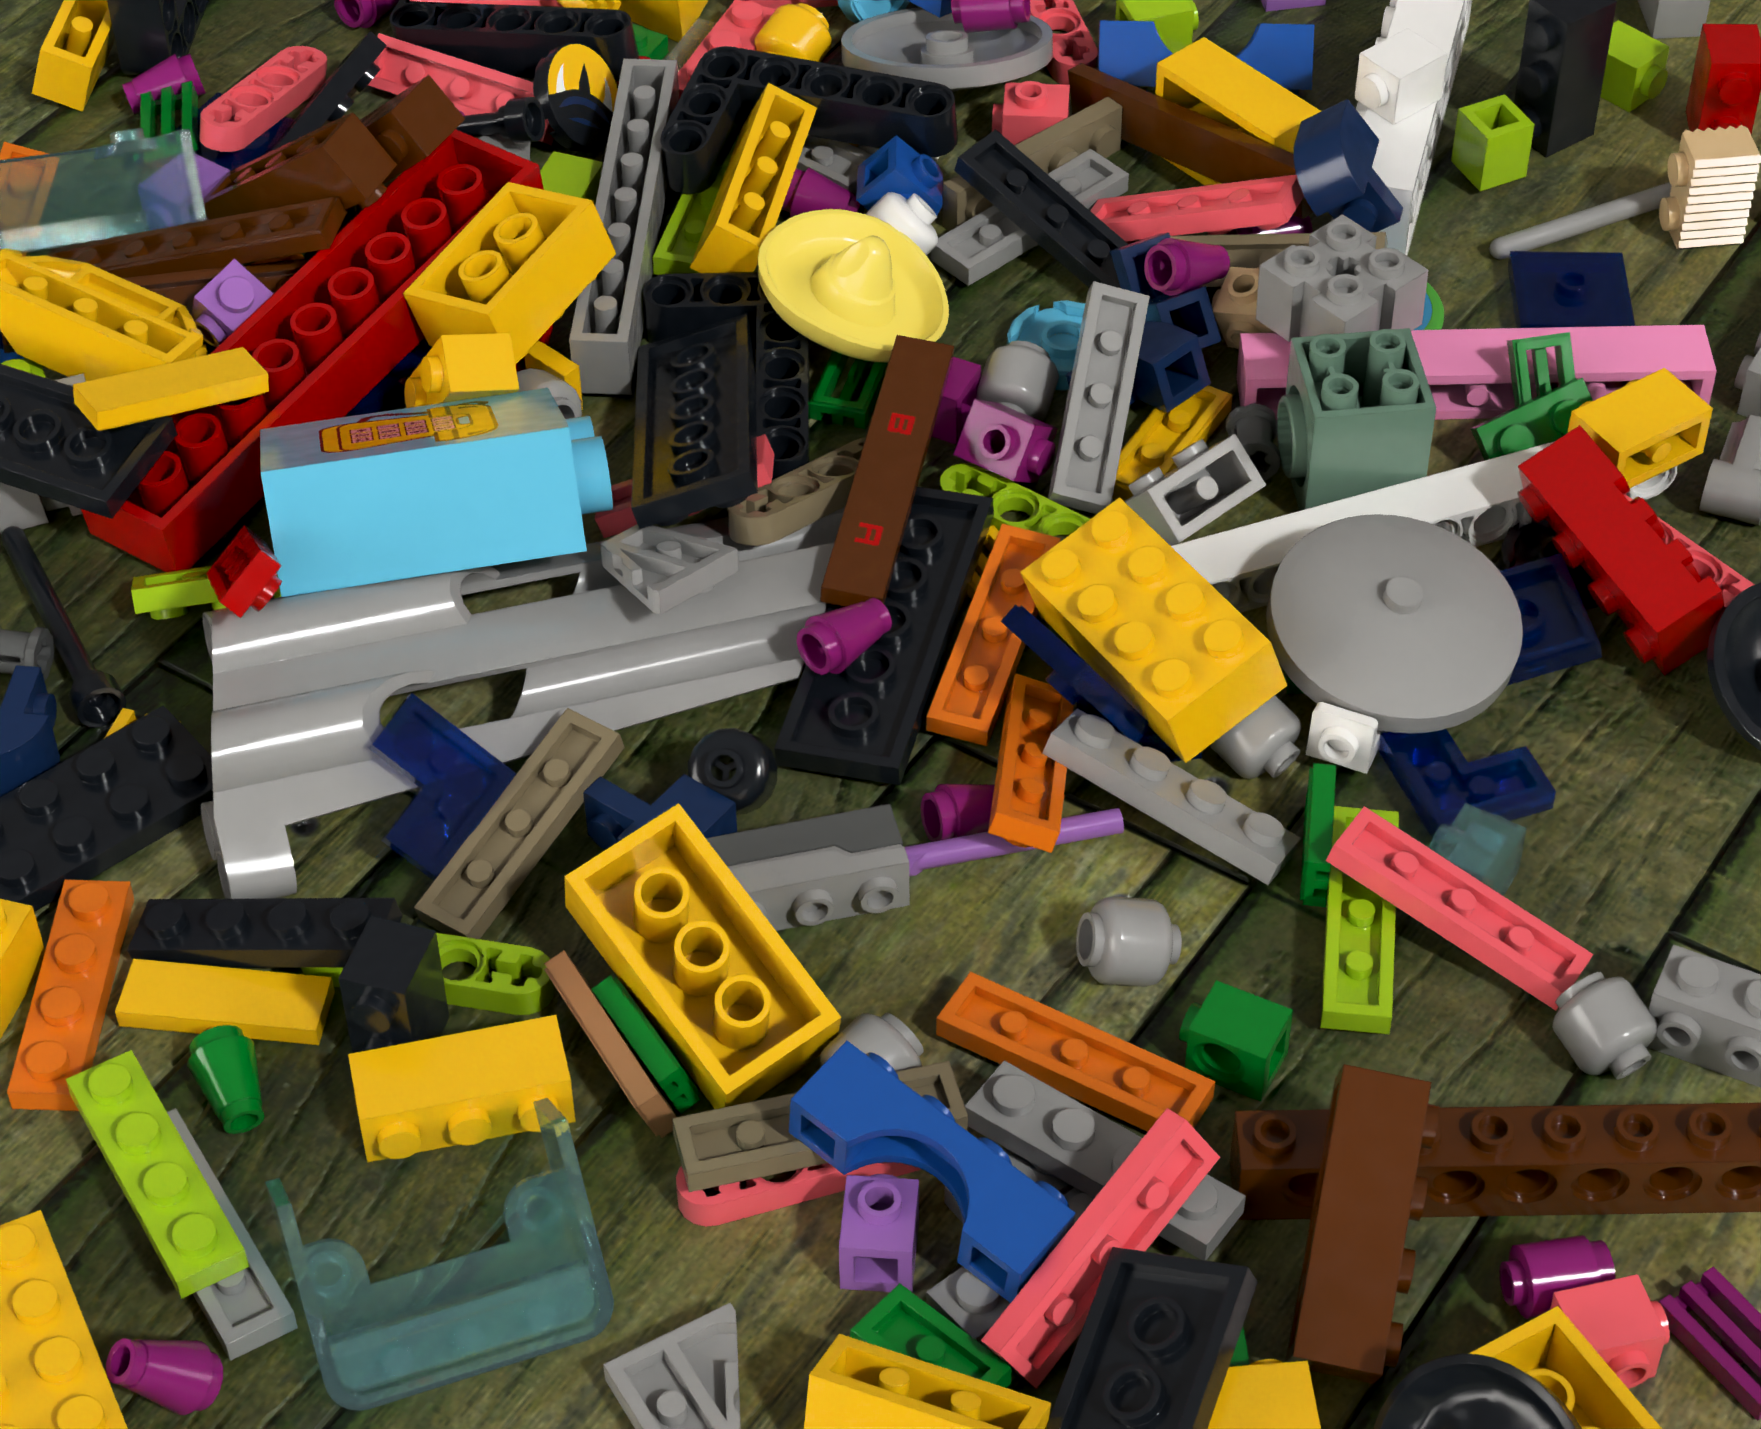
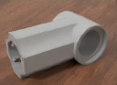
M1749 415L1743 421L1732 422L1720 459H1713L1699 511L1760 525L1761 417Z

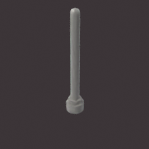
M1670 182L1498 237L1490 244V254L1498 260L1506 259L1659 209L1661 199L1670 197L1672 186Z

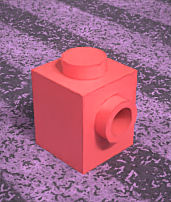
M1025 81L1022 83L1005 82L1004 103H993L992 131L996 129L1013 145H1016L1068 118L1070 85L1042 84L1036 81Z
M1638 1274L1554 1292L1550 1310L1559 1306L1628 1389L1642 1384L1648 1378L1655 1377L1663 1347L1668 1344L1670 1339V1330L1662 1305L1656 1300L1650 1301Z

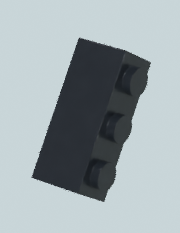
M1616 0L1529 1L1514 104L1535 124L1531 147L1546 158L1594 135L1617 4Z

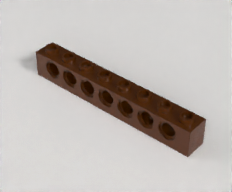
M1761 1103L1440 1108L1438 1128L1432 1149H1420L1416 1175L1428 1178L1426 1200L1421 1217L1761 1212ZM1329 1109L1235 1111L1229 1161L1231 1182L1234 1190L1246 1196L1244 1213L1238 1220L1310 1219Z

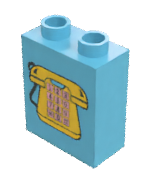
M549 388L260 429L261 478L274 555L282 565L277 571L278 578L282 580L280 585L281 597L585 552L587 549L582 515L613 510L609 468L602 436L594 435L590 416L565 419Z

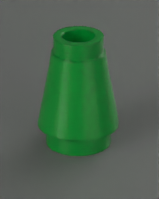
M234 1025L217 1026L200 1033L189 1045L191 1054L187 1061L189 1071L218 1119L222 1122L225 1132L239 1134L256 1128L263 1122L265 1115L262 1109L256 1051L253 1040L245 1037L242 1029Z

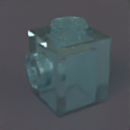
M1465 803L1451 826L1445 823L1439 826L1429 848L1504 896L1519 872L1527 828L1508 821L1499 815L1491 814Z

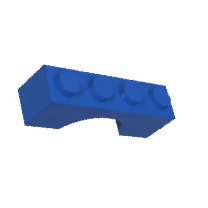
M1100 20L1097 70L1139 88L1140 86L1156 87L1157 62L1173 53L1161 40L1154 21ZM1257 24L1249 42L1235 57L1299 97V89L1312 90L1315 24Z
M847 1040L790 1100L789 1133L843 1175L866 1165L895 1162L915 1166L940 1180L956 1199L963 1218L964 1225L957 1262L1010 1303L1073 1226L1076 1213L1070 1209L1065 1197L1055 1187L1044 1181L1034 1182L1012 1165L1009 1156L998 1144L985 1137L977 1139L955 1122L952 1113L941 1101L926 1094L920 1096L899 1080L894 1068L884 1058L872 1052L865 1054Z

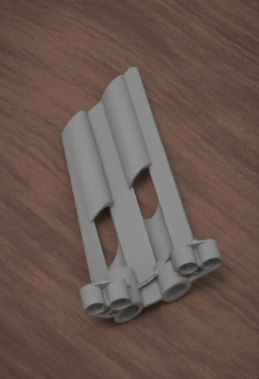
M845 507L776 542L759 546L743 545L731 540L728 535V517L667 528L668 530L737 548L739 571L715 584L711 591L695 595L661 615L653 613L602 567L600 543L604 541L586 544L587 551L274 598L270 599L259 612L249 607L241 618L228 608L204 612V635L213 665V711L211 714L213 801L201 804V816L210 855L213 860H217L225 899L282 898L297 893L296 874L286 826L531 756L567 708L613 731H618L799 679L800 675L803 674L806 663L803 661L797 647V634L799 630L804 628L809 617L827 611L829 603L820 602L821 586ZM580 572L572 595L476 614L470 613L462 598V595ZM526 668L523 689L511 718L407 740L397 739L387 733L380 722V710L389 696Z

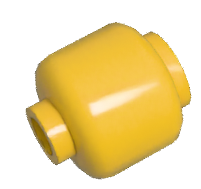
M804 3L779 6L754 39L756 51L822 62L830 51L832 43L829 24L826 18L817 9Z

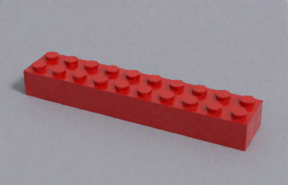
M455 129L428 157L402 172L387 187L385 193L369 207H365L335 236L329 249H323L316 253L210 353L213 354L244 347L268 372L269 392L169 415L168 417L173 419L177 436L113 519L81 509L90 534L164 572L190 569L264 496L260 468V429L345 417L425 338L403 292L507 182L544 190L539 164Z

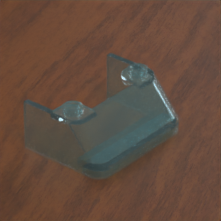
M143 128L110 133L111 144L97 148L0 160V250L7 248L21 251V253L34 252L207 220L190 129L178 130L152 138L144 137Z
M548 1098L534 1101V1106L551 1170L524 1178L508 1193L504 1203L503 1215L510 1241L370 1284L365 1263L360 1253L351 1244L343 1240L328 1238L302 1245L292 1204L280 1178L265 1182L291 1280L321 1378L328 1394L337 1404L346 1409L356 1411L372 1409L587 1341L597 1336L607 1326L613 1313L614 1299L569 1123Z

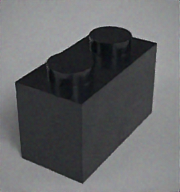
M370 916L338 978L352 1053L440 1037L450 1017L436 931Z

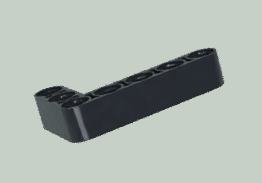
M107 0L119 63L124 75H140L175 53L177 58L187 55L209 0Z
M399 0L389 18L394 38L515 77L534 78L535 69L540 59L547 57L550 52L549 50L569 42L584 43L597 51L611 68L616 81L620 80L624 58L640 59L629 14L620 10Z
M721 46L706 52L698 62L660 138L669 186L681 194H696L710 188L716 180L743 124L768 83L817 107L808 136L880 149L897 135L920 155L926 154L930 157H939L946 155L955 148L958 141L955 97L952 90L945 85L743 48Z
M758 272L663 274L653 277L645 283L642 291L645 331L649 343L747 313L754 330L756 349V435L758 437L766 434L775 454L772 480L809 463L810 339L794 330L776 313L761 288Z

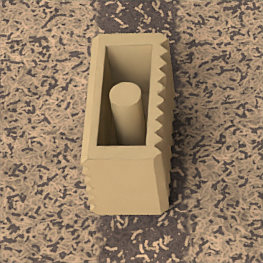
M1740 125L1738 128L1729 126L1727 129L1718 127L1716 130L1707 128L1705 131L1697 128L1694 132L1686 129L1682 133L1678 153H1671L1668 159V178L1672 186L1670 197L1662 198L1659 205L1661 227L1664 231H1669L1676 249L1744 243L1743 235L1746 234L1745 226L1748 225L1747 217H1750L1749 209L1751 208V200L1753 199V191L1755 190V182L1757 181V173H1759V164L1761 163V155L1747 127Z

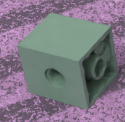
M1410 328L1291 338L1286 395H1283L1279 400L1277 410V438L1282 468L1285 475L1291 480L1299 511L1427 476L1436 405Z

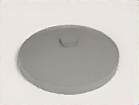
M921 7L903 9L873 16L849 27L841 38L842 63L844 67L939 83L947 86L952 92L980 88L1019 79L1045 67L1053 57V31L1043 20L1030 15V21L1018 23L1016 29L966 33L962 23H954L952 13L939 18Z
M1374 514L1347 517L1323 525L1304 536L1288 551L1281 561L1274 576L1266 610L1268 636L1276 657L1292 682L1315 703L1324 702L1373 717L1378 721L1377 730L1392 733L1413 734L1444 730L1460 725L1482 713L1495 702L1508 684L1520 655L1523 637L1522 618L1515 595L1502 573L1481 551L1456 534L1439 526L1396 515Z

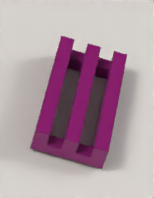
M1713 1266L1702 1274L1699 1283L1695 1284L1691 1280L1680 1288L1677 1297L1673 1298L1669 1294L1661 1299L1659 1303L1662 1305L1667 1316L1670 1332L1758 1421L1761 1419V1387L1737 1362H1744L1761 1379V1314ZM1693 1310L1722 1339L1721 1345L1727 1352L1688 1312Z

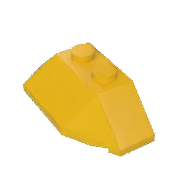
M7 248L0 250V331L18 355L36 362L49 370L56 371L67 377L84 373L86 381L186 360L203 345V334L200 329H197L194 319L185 305L86 262L46 255L22 257L21 251Z

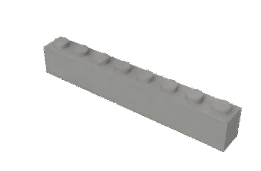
M623 59L595 204L616 255L599 272L595 280L577 297L569 338L571 361L579 365L582 393L632 395L638 361V347L641 344L645 321L642 290L645 283L652 278L653 255L658 245L668 187L660 138L679 101L677 60Z

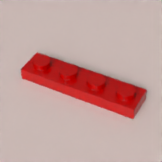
M244 525L206 575L219 602L241 618L249 607L259 612L273 597L282 583V580L276 577V572L282 565L265 540Z

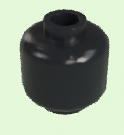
M737 728L718 729L705 735L693 748L688 760V776L736 803V815H741L760 808L772 796L777 783V762L771 749L759 737ZM732 758L734 759L733 762H731V763H729L728 765H726V763H727L730 759H732ZM736 770L735 775L732 777V772Z

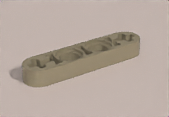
M866 437L854 440L772 480L771 484L759 487L758 493L748 496L746 500L738 505L727 508L728 535L730 539L743 545L759 546L770 544L845 507Z

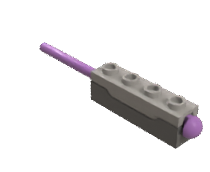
M890 804L706 838L776 931L800 926H815L826 921L867 913H882L893 908L909 906V877L916 876L923 870L1037 849L1034 847L1024 848L1012 845L1002 837L989 834L988 832L904 847ZM1114 808L1062 818L1060 834L1055 846L1124 833V822L1120 809Z

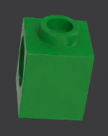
M1216 980L1203 1004L1193 1002L1183 1019L1179 1040L1187 1043L1185 1068L1214 1080L1215 1084L1261 1102L1288 1053L1293 1009Z

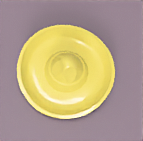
M842 209L809 211L793 216L776 226L768 233L760 246L758 254V279L769 303L780 318L789 326L825 348L864 361L889 363L897 335L936 342L946 329L949 317V304L943 282L934 265L908 236L876 217Z

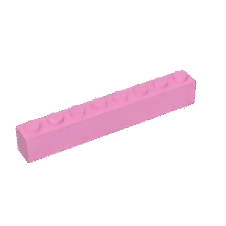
M1704 325L1411 331L1436 405L1435 420L1491 419L1515 407L1507 340L1570 332L1575 378L1584 379L1593 401L1624 387L1632 380L1641 379L1662 368H1666L1709 404L1717 372ZM1240 333L1236 376L1240 406L1254 403L1265 405L1275 412L1277 420L1279 400L1283 395H1286L1291 341L1288 342L1277 333ZM1554 346L1546 347L1551 390L1559 386ZM1530 349L1526 350L1531 396L1533 399L1537 397L1532 351Z

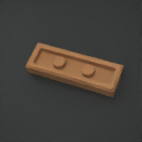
M565 950L544 963L547 967L544 969L635 1110L656 1136L665 1137L673 1131L672 1118H676V1114L614 1020L591 990L592 987Z

